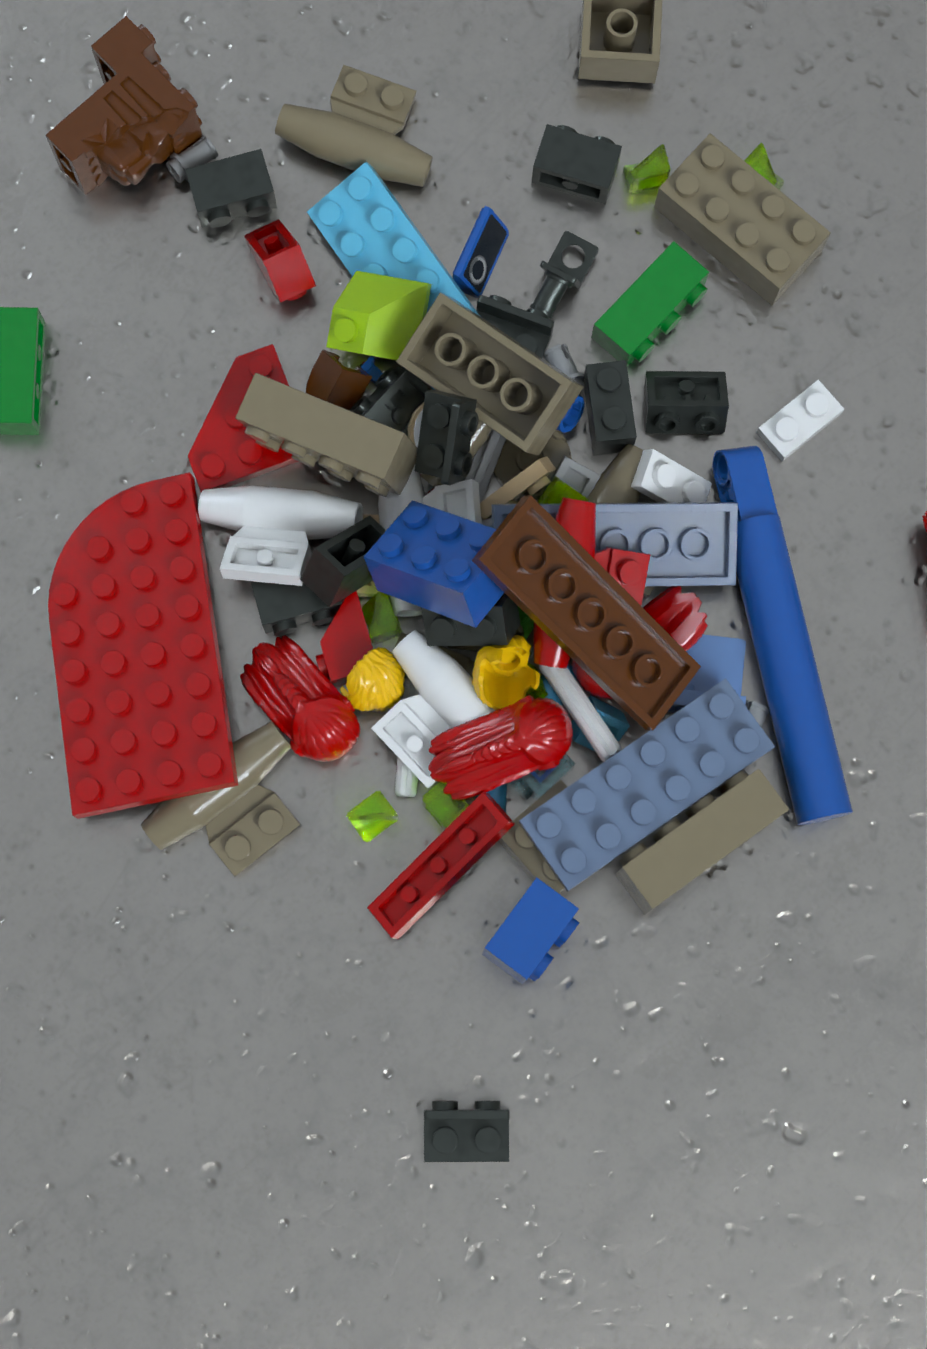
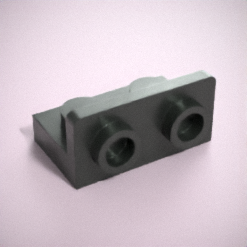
M479 295L476 311L480 317L542 359L544 358V353L553 334L554 321L537 309L529 308L525 311L511 306V302L501 296L490 295L487 297Z
M391 367L377 379L375 384L378 388L368 398L366 396L360 398L349 411L401 431L408 436V425L412 414L424 402L425 392L430 389L420 378L404 367H397L396 369Z
M646 371V433L723 434L725 432L729 409L725 372Z
M433 389L425 392L415 472L441 478V484L449 486L465 480L472 466V454L469 453L471 437L476 432L478 426V414L475 412L476 399Z
M432 1101V1110H424V1162H509V1109H500V1101H475V1109H458V1101Z

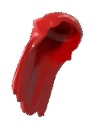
M671 586L653 598L643 609L687 651L698 642L708 627L705 622L707 615L705 612H699L702 602L695 593L681 594L682 587ZM572 659V671L580 685L595 696L612 699Z
M288 636L277 637L275 645L262 642L252 649V664H245L243 666L244 673L240 675L242 685L257 706L290 739L289 743L292 750L301 757L321 762L334 761L346 755L353 748V745L356 744L361 730L358 719L354 714L355 709L350 701L340 694L303 649Z
M530 695L526 696L512 705L448 729L432 739V747L429 748V753L435 755V757L428 766V770L432 772L430 776L435 781L446 783L443 789L444 794H450L453 800H463L480 795L482 792L486 793L535 770L541 771L555 768L560 764V760L563 759V756L569 751L572 744L573 729L570 717L564 707L551 698L535 699Z

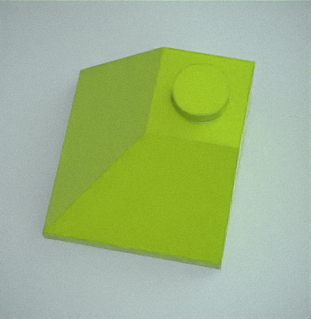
M356 271L333 306L326 347L397 360L427 314L432 284Z

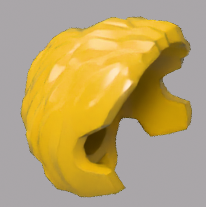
M516 634L508 645L484 646L477 653L472 671V684L482 703L487 704L494 710L516 703L525 697L526 692L531 687L536 690L539 686L540 673L527 665L531 646L523 636Z
M378 647L368 651L361 660L356 662L353 669L347 675V690L343 685L339 690L350 701L354 709L366 712H386L401 700L405 691L403 684L406 674L391 652L386 648Z

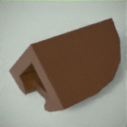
M322 349L311 370L306 384V393L350 410L362 397L372 376L359 366H356L355 369L345 367L338 361L339 355Z

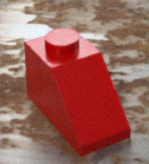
M279 219L244 235L270 289L280 302L299 299L307 293L308 289L316 286L299 243Z
M357 590L345 597L320 641L323 654L315 656L319 670L327 678L330 677L331 683L335 688L346 685L347 675L353 669V666L368 651L373 649Z

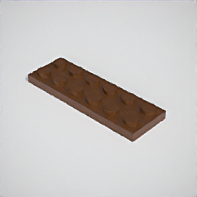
M531 495L521 498L472 559L510 599L644 730H654L701 668Z

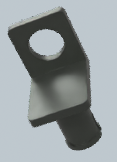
M565 231L549 262L547 263L542 260L540 267L545 271L546 278L530 308L542 311L552 319L553 313L567 287L572 288L574 286L578 289L580 288L599 252L598 247L569 231ZM572 245L581 247L585 253L584 262L577 268L567 267L562 260L564 250Z

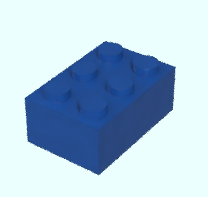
M413 500L364 556L377 591L475 628L504 594L472 561L496 529Z
M536 877L486 945L482 955L519 983L523 984L528 978L535 982L554 959V957L547 953L552 945L555 944L560 948L580 923L573 918L579 908Z

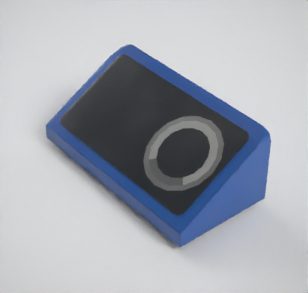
M487 206L482 207L453 271V279L462 292L474 298H479V295L483 294L509 236L508 228L494 211Z

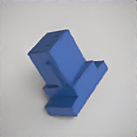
M370 356L366 362L364 361L360 364V368L372 376L370 381L375 384L383 373L374 365L375 358Z

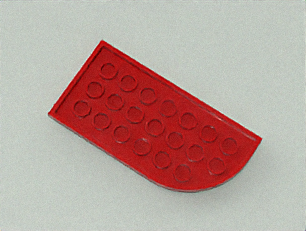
M188 472L135 485L107 499L78 525L57 559L49 588V624L72 816L77 819L238 786L194 477Z

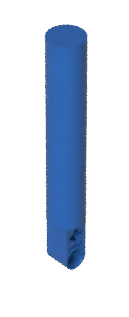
M758 446L717 450L713 456L712 467L720 502L738 503L736 574L797 825L812 824L853 813L763 453Z

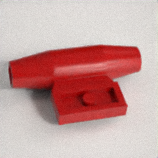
M563 497L555 520L641 606L651 555L610 547L595 552L596 503ZM534 622V663L554 668H567L570 656Z

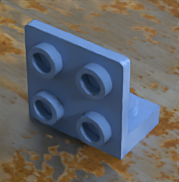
M703 634L698 642L686 651L701 668L668 712L676 713L725 678L745 704L746 696H741L746 641L738 638Z

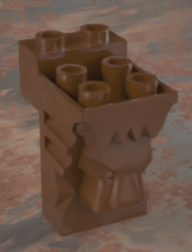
M127 16L91 45L104 85L46 134L60 170L85 195L97 185L99 187L108 176L124 186L130 184L137 185L154 163L164 162L173 152L180 154L202 137L200 128L202 121L196 113L197 102L186 89L181 88L178 90L170 82L171 77L160 64L162 62L161 58L155 51L154 45L156 40L151 32L142 24L136 26Z

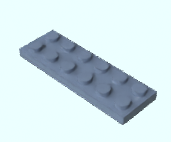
M596 503L595 552L610 547L650 554L645 586L736 585L738 503ZM492 504V528L497 529L517 504ZM540 504L554 519L556 518L560 504Z
M725 678L658 724L654 730L648 731L520 819L519 824L568 892L771 751L775 746Z

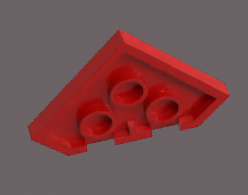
M273 344L235 358L192 445L188 459L201 492L204 489L227 488L299 462L291 457L292 454L284 451L281 447L278 452H274L257 444L256 439L244 433L246 427L235 418L255 373L289 386Z

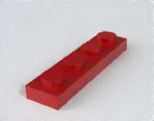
M482 792L367 908L391 938L399 939L515 823L490 794Z

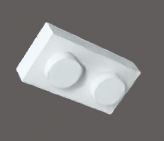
M817 380L762 424L756 433L783 462L841 415L844 408L825 386Z
M648 449L643 450L631 487L658 503L706 502L712 483L658 451Z

